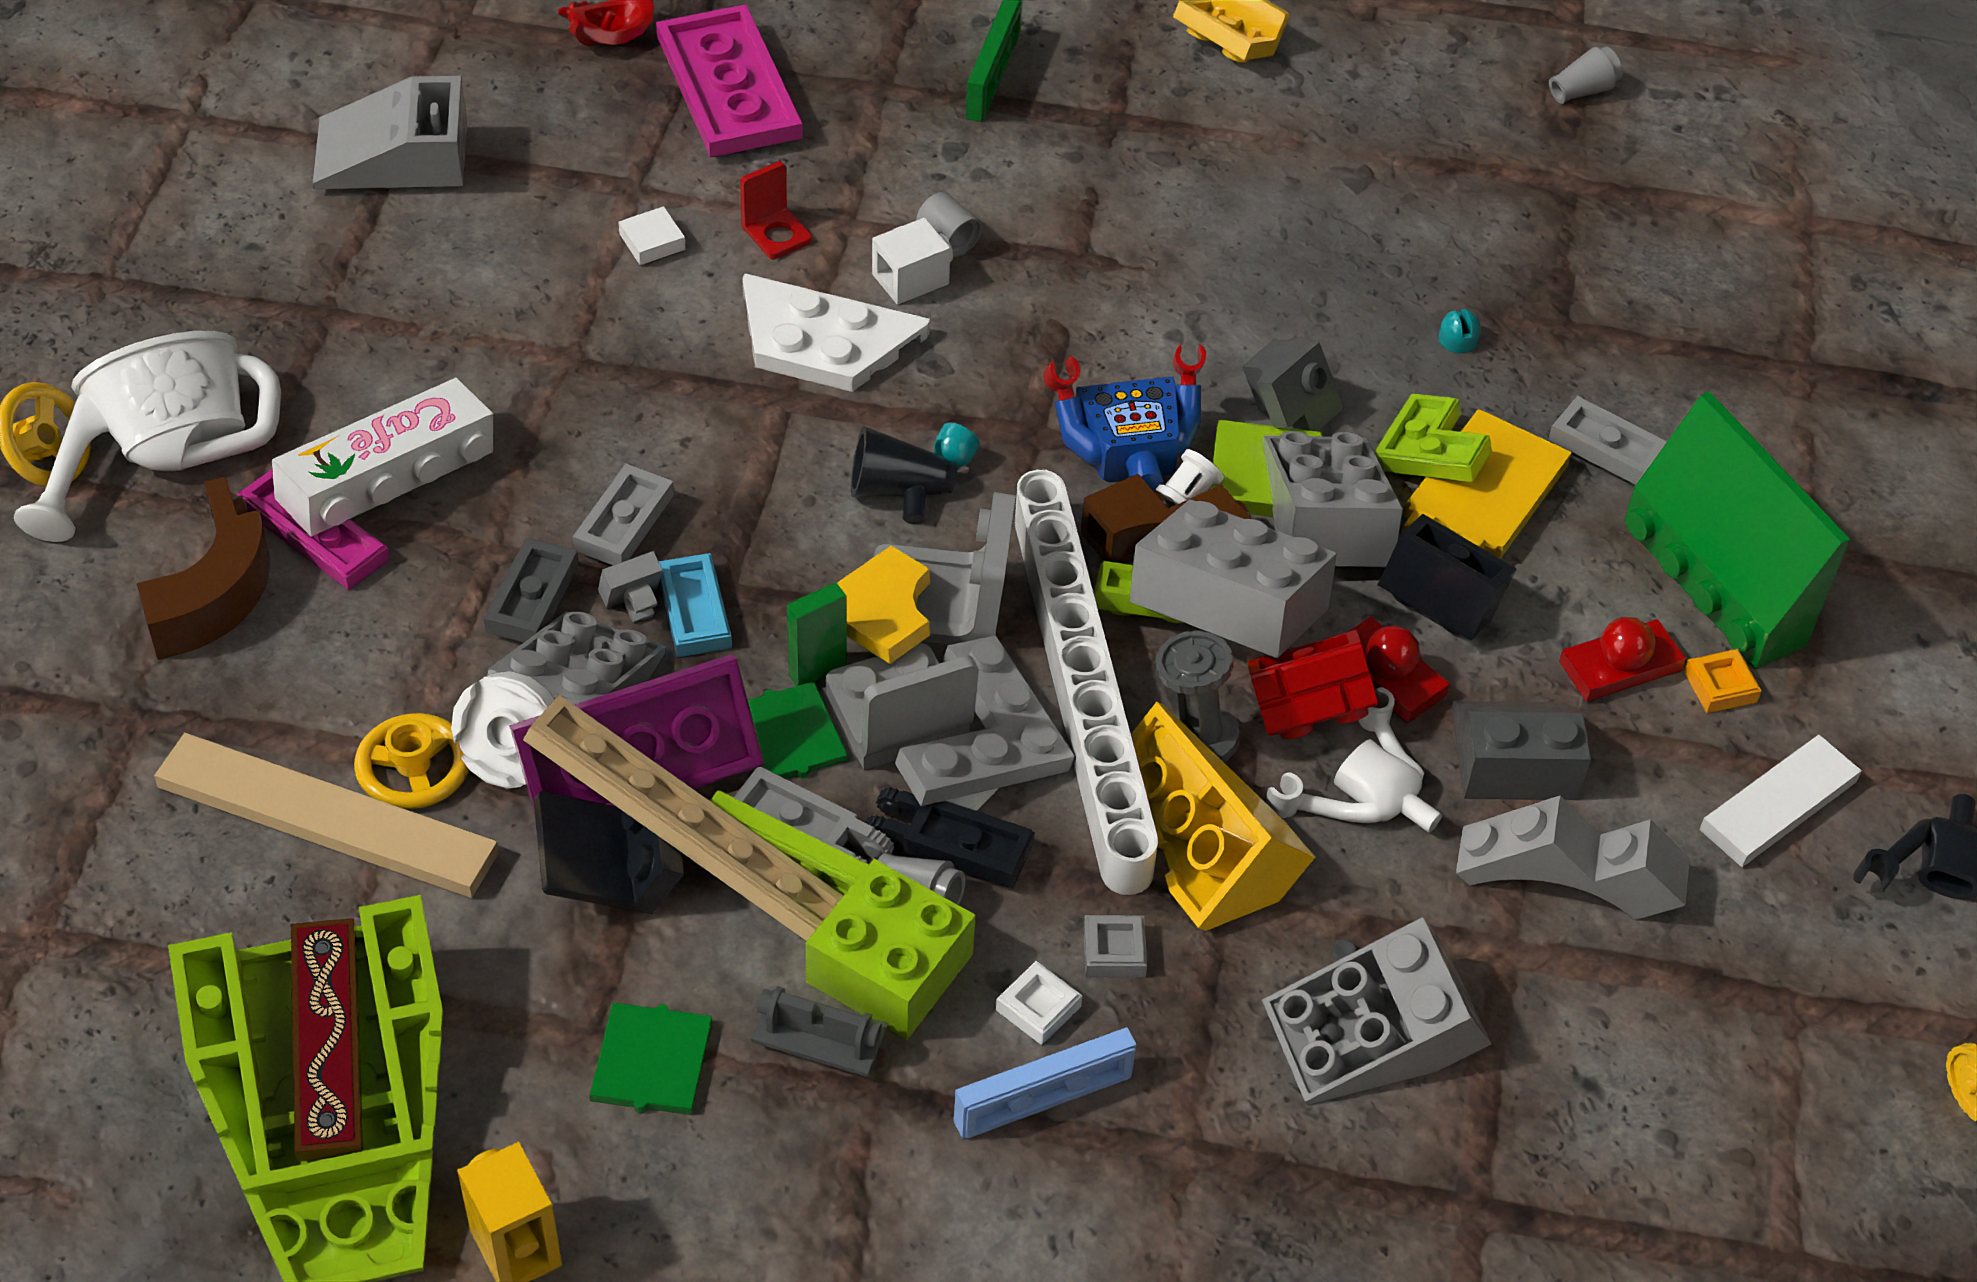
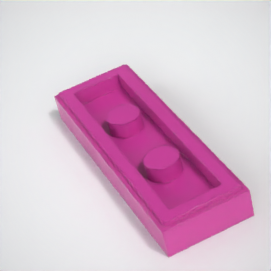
M273 469L236 494L237 496L243 495L247 512L259 510L262 524L348 591L390 560L388 547L351 519L311 537L275 500Z

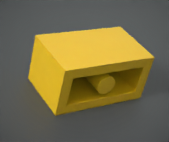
M519 1141L503 1149L484 1151L477 1155L469 1165L458 1169L470 1232L496 1282H530L562 1266L553 1205Z

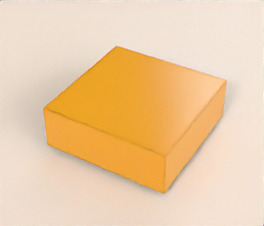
M1738 649L1688 659L1683 671L1706 714L1757 703L1762 692Z

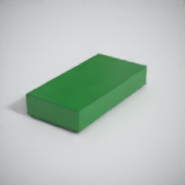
M837 582L787 605L789 677L794 684L798 686L812 681L815 682L826 677L829 671L846 666L847 595Z

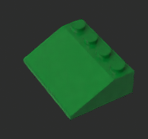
M1710 391L1700 395L1634 486L1623 521L1631 535L1644 544L1660 562L1664 572L1678 582L1693 599L1697 609L1712 620L1727 637L1731 647L1738 649L1755 669L1807 646L1850 541V538Z

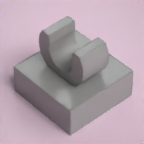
M654 551L602 569L598 591L606 609L625 603L633 623L654 616L652 608L657 606V601L653 592L658 589L662 574V568Z

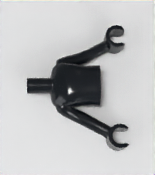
M1966 794L1955 795L1952 799L1949 819L1934 817L1932 819L1920 820L1887 851L1879 848L1872 849L1856 868L1853 880L1860 884L1868 871L1873 872L1881 880L1879 891L1885 892L1900 870L1899 864L1922 845V864L1919 881L1924 887L1953 899L1969 900L1976 897L1977 829L1972 827L1976 806L1975 799Z

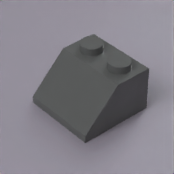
M1453 701L1452 713L1464 799L1547 800L1560 795L1564 800H1578L1591 761L1582 712L1566 703Z

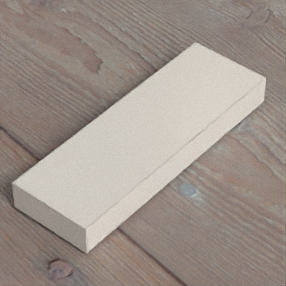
M1818 734L1703 819L1699 830L1737 864L1744 867L1854 785L1862 770Z

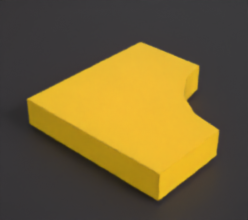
M890 545L837 582L847 595V637L889 664L929 637V620L916 608L918 596L931 583L929 568Z

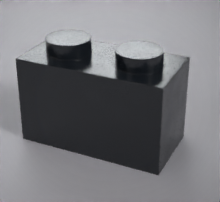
M1422 514L1401 533L1377 585L1390 592L1401 604L1415 607L1437 620L1448 632L1462 635L1472 641L1492 620L1517 568Z

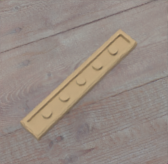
M558 695L527 731L523 739L526 743L807 941L843 897L842 894L561 695Z
M185 732L154 775L157 787L469 898H473L499 854L498 844L495 840Z

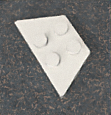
M745 274L743 277V296L746 301L749 333L752 338V351L756 368L853 392L870 380L874 372L885 369L898 360L899 349L913 339L922 343L928 338L930 333V319L750 274Z

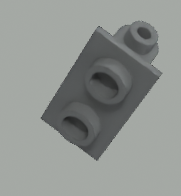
M777 986L772 991L764 989L760 995L757 1012L761 1013V1017L751 1037V1042L868 1077L888 1028V1023L873 1019V1015L867 1012L862 1016L785 993V988Z

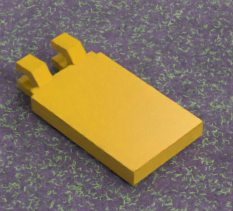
M1478 409L1461 430V432L1490 436L1492 451L1473 482L1425 477L1407 501L1404 516L1408 520L1404 524L1402 532L1424 514L1501 559L1568 467L1572 452Z

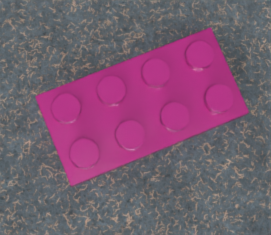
M746 4L656 22L657 38L710 158L803 138L800 117Z

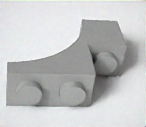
M1559 795L1463 826L1456 874L1469 886L1496 880L1515 879L1545 881L1574 887L1614 904L1631 918L1637 920L1685 906L1690 858L1651 819L1599 834Z

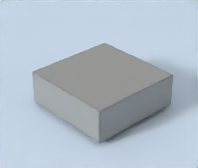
M1085 915L1083 926L1085 977L1146 978L1147 955L1144 916Z

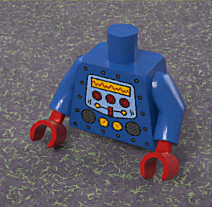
M1181 344L1174 353L1172 364L1176 373L1181 376V385H1175V380L1172 376L1076 387V395L1074 396L1072 385L1079 378L1081 372L1078 361L1072 356H1069L1065 361L1068 380L1057 376L1054 362L1051 361L1046 367L1043 376L1046 386L1058 393L1059 400L1054 401L1065 446L1087 464L1094 465L1100 478L1106 482L1122 481L1139 474L1152 490H1155L1159 484L1163 485L1162 476L1171 475L1175 472L1177 456L1182 455L1186 449L1190 448L1201 425V385H1196V375L1199 374L1206 361V351L1201 344H1199L1197 350L1198 363L1196 365L1189 366L1183 363L1180 357L1182 351Z

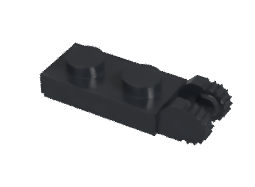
M892 787L882 789L876 801L880 812L891 818L886 819L884 816L876 814V816L871 815V817H868L865 822L890 838V841L894 843L893 847H895L893 851L903 849V852L923 859L951 861L954 869L1014 889L1034 845L1035 832L1032 829L948 801L920 806L913 793L904 790L899 791L897 788L893 789Z

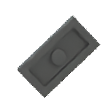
M525 538L484 617L486 633L525 642L547 626L579 566L577 550Z

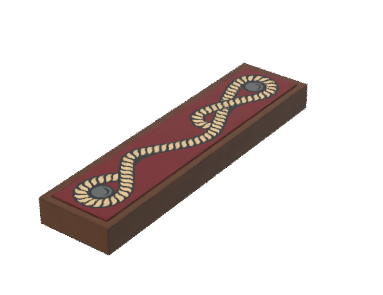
M354 918L291 924L295 1154L297 1161L300 1162L328 1159L363 1151L357 940Z

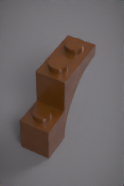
M1136 474L1084 497L1081 535L1103 561L1122 564L1134 561L1136 544L1188 500L1168 508L1163 496L1157 490H1152L1140 475ZM1222 484L1190 498L1194 501L1209 502L1215 505L1218 510L1240 518L1252 519L1244 503L1236 501Z

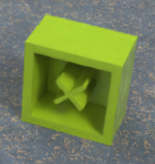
M873 859L806 941V983L862 1015L865 1012L872 1014L873 1019L888 1023L887 1029L908 1040L973 955L975 914L882 862Z

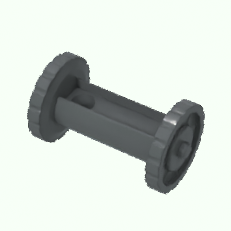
M1193 630L1192 632L1179 633L1166 640V643H1163L1158 649L1155 660L1158 678L1162 680L1164 686L1177 692L1179 712L1175 716L1223 762H1226L1236 753L1237 746L1240 744L1238 722L1231 713L1220 708L1218 688L1229 679L1233 671L1232 650L1223 638L1211 632Z

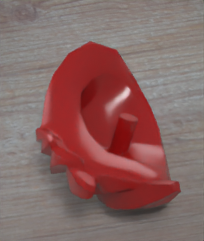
M609 0L593 5L587 1H582L580 4L573 2L567 7L559 8L558 15L568 19L570 22L568 31L579 43L585 46H595L598 43L614 45L627 43L643 34L653 20L654 3L652 0Z

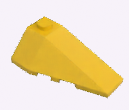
M1156 702L1131 733L1158 836L1157 848L1163 850L1169 872L1164 876L1170 893L1195 925L1204 931L1278 903L1315 859V856L1269 805L1164 704Z

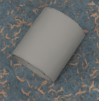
M938 192L929 197L917 214V220L925 217L938 234L942 233L947 237L954 257L961 256L970 251L978 242L982 233V223L947 192Z

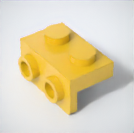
M1179 0L1173 18L1188 26L1187 32L1190 35L1204 41L1215 42L1223 47L1222 53L1226 57L1241 63H1247L1251 59L1274 56L1290 17L1287 11L1268 0Z

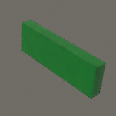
M1002 0L967 81L966 119L982 122L987 115L1021 34L1023 2L1021 0Z

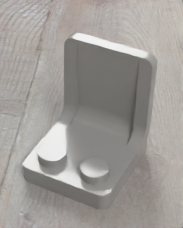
M994 492L991 510L980 508L975 541L986 544L978 551L958 552L882 544L875 549L874 557L891 545L929 568L931 583L918 596L916 603L917 610L929 620L930 636L923 640V642L956 644L995 636L1016 495Z
M919 643L891 664L876 656L829 671L826 675V694L865 771L896 761L900 748L970 733V724L973 723L979 668L972 656H962L938 663L932 649L926 644Z

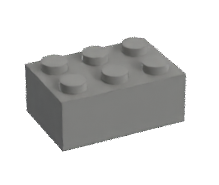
M1189 499L1136 544L1130 602L1279 658L1329 609L1337 553L1317 546L1314 541L1308 538L1293 537L1268 528L1261 521L1243 519L1218 510L1215 505L1209 502Z

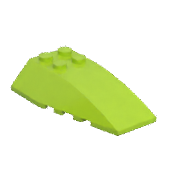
M421 895L358 907L361 925L356 926L363 1151L328 1159L298 1162L295 1154L291 939L238 950L233 934L230 932L168 945L185 1063L283 1282H376L424 1271L443 1009Z

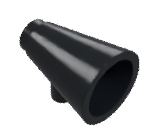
M863 426L854 454L851 474V496H904L903 520L907 523L918 524L924 521L926 495L941 494V492L952 493L956 480L957 463L948 461L946 457Z

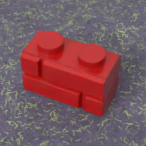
M1357 630L1287 649L1279 658L1267 655L1247 661L1249 674L1268 737L1280 734L1282 739L1299 738L1314 730L1313 724L1335 718L1336 722L1340 724L1355 722L1369 714L1368 708L1379 705Z

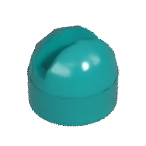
M1468 309L1448 312L1440 325L1438 335L1440 344L1445 349L1454 353H1468L1474 350L1478 345L1481 333L1480 320ZM1462 329L1466 330L1468 333L1463 334Z
M948 422L942 426L933 446L934 453L946 457L948 461L956 462L957 467H963L973 459L980 447V441L966 427Z

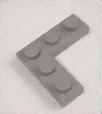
M996 635L948 645L942 660L943 662L962 656H972L979 668L975 712L986 729L900 748L895 765L920 806L1069 772L1075 757Z

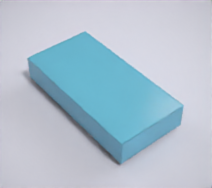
M711 553L658 561L662 568L660 586L677 657L731 649L732 636Z

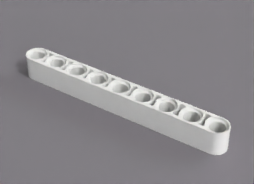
M1029 471L1021 476L1017 483L1015 528L1069 748L1075 756L1073 764L1100 874L1105 885L1112 891L1122 895L1138 894L1148 888L1153 879L1158 847L1157 832L1065 484L1061 477L1051 471Z

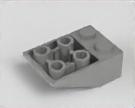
M412 76L320 117L313 189L463 186L467 116L461 76Z
M1287 431L1280 436L1264 435L1263 446L1274 504L1272 511L1275 530L1293 537L1308 538L1314 541L1317 546L1336 552L1335 566L1386 567L1398 541L1403 509L1367 438L1349 432L1335 433L1332 437L1309 436L1298 431Z
M566 611L488 669L487 675L511 671L529 676L545 687L554 700L558 695H561L574 705L648 681L665 654L666 646L647 640V637L641 632L630 629L618 630L601 624L590 614Z
M1424 917L1262 999L1307 1105L1438 1072L1491 1045L1489 1037L1444 943ZM1330 1013L1338 1017V1026L1342 1031L1341 1039L1334 1044L1327 1043L1323 1034L1319 1031L1321 1025L1326 1023L1327 1016Z

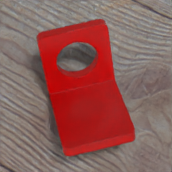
M782 161L749 173L740 179L741 226L769 259H777L811 244V234L787 208V171ZM774 227L788 228L794 234L792 238L784 242H775L765 236L766 232Z

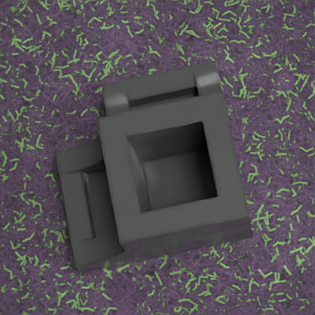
M1273 339L1242 366L1258 409L1268 412L1273 427L1289 428L1293 426L1294 429L1318 432L1344 409L1320 342Z

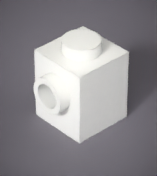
M925 217L872 238V275L897 305L949 284L950 262L953 260L952 247L947 237L942 233L938 234Z

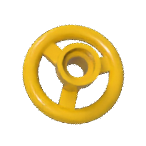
M42 382L21 384L12 389L0 404V448L7 462L19 475L29 482L46 487L52 471L40 469L32 463L50 455H53L55 458L57 457L63 439L60 438L59 429L54 423V405L62 411L69 422L75 402L66 393L52 385ZM35 398V415L13 423L18 407L24 401ZM91 442L81 457L73 480L79 476L88 462Z
M410 713L392 717L374 727L363 738L355 755L354 770L361 788L369 797L403 809L428 807L452 795L462 785L469 772L468 767L461 758L465 754L460 748L459 741L454 743L451 731L452 723L435 715ZM450 744L454 756L453 765L444 779L430 787L426 774L431 764L430 759ZM372 764L395 767L401 775L409 778L412 792L396 791L381 784L373 773Z

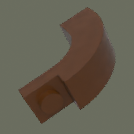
M226 476L204 481L216 527L215 539L209 551L197 563L183 571L137 583L158 660L198 649L224 636L247 617L265 590L270 571V555L260 511L247 512L243 495L232 498Z

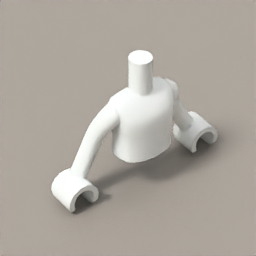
M1383 687L1376 688L1375 693L1379 705L1368 708L1369 714L1359 720L1360 725L1364 729L1376 733L1383 748L1371 739L1366 740L1343 762L1334 779V784L1358 803H1348L1302 793L1303 783L1301 779L1290 772L1283 774L1281 777L1280 787L1284 794L1279 793L1274 787L1268 788L1266 804L1281 818L1291 817L1298 810L1348 822L1376 823L1388 821L1402 813L1428 833L1434 830L1440 822L1442 814L1417 797L1422 788L1424 772L1420 765L1406 754L1389 724L1395 701L1393 694Z

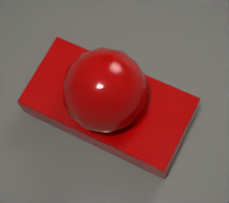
M1371 616L1350 630H1357L1374 690L1383 687L1393 694L1395 699L1393 711L1407 723L1411 722L1447 696L1450 683L1420 658L1419 641L1411 631L1400 626L1383 627Z
M1635 617L1615 619L1607 625L1601 637L1562 649L1559 663L1586 702L1680 672L1686 661L1685 656L1658 619L1645 623Z

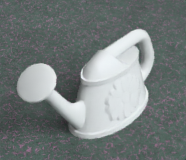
M189 331L154 337L120 348L93 361L73 379L71 388L78 398L45 492L41 494L37 502L18 508L14 514V521L25 533L44 541L62 542L74 536L75 526L71 518L65 513V497L85 449L101 433L110 432L122 447V453L127 461L157 471H182L189 467L252 451L265 445L275 435L279 423L281 387L278 376L270 365L259 358L239 354V346L235 337L217 331ZM238 374L249 376L255 380L260 390L257 422L252 428L244 430L245 420L241 415Z

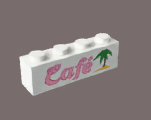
M457 378L451 379L272 459L275 500L312 537L493 453V413Z

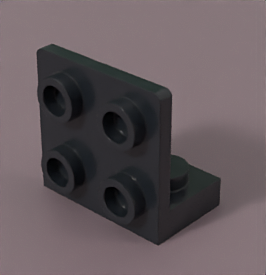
M540 791L535 797L534 811L541 883L545 894L653 914L684 875L681 852L617 806L546 791Z

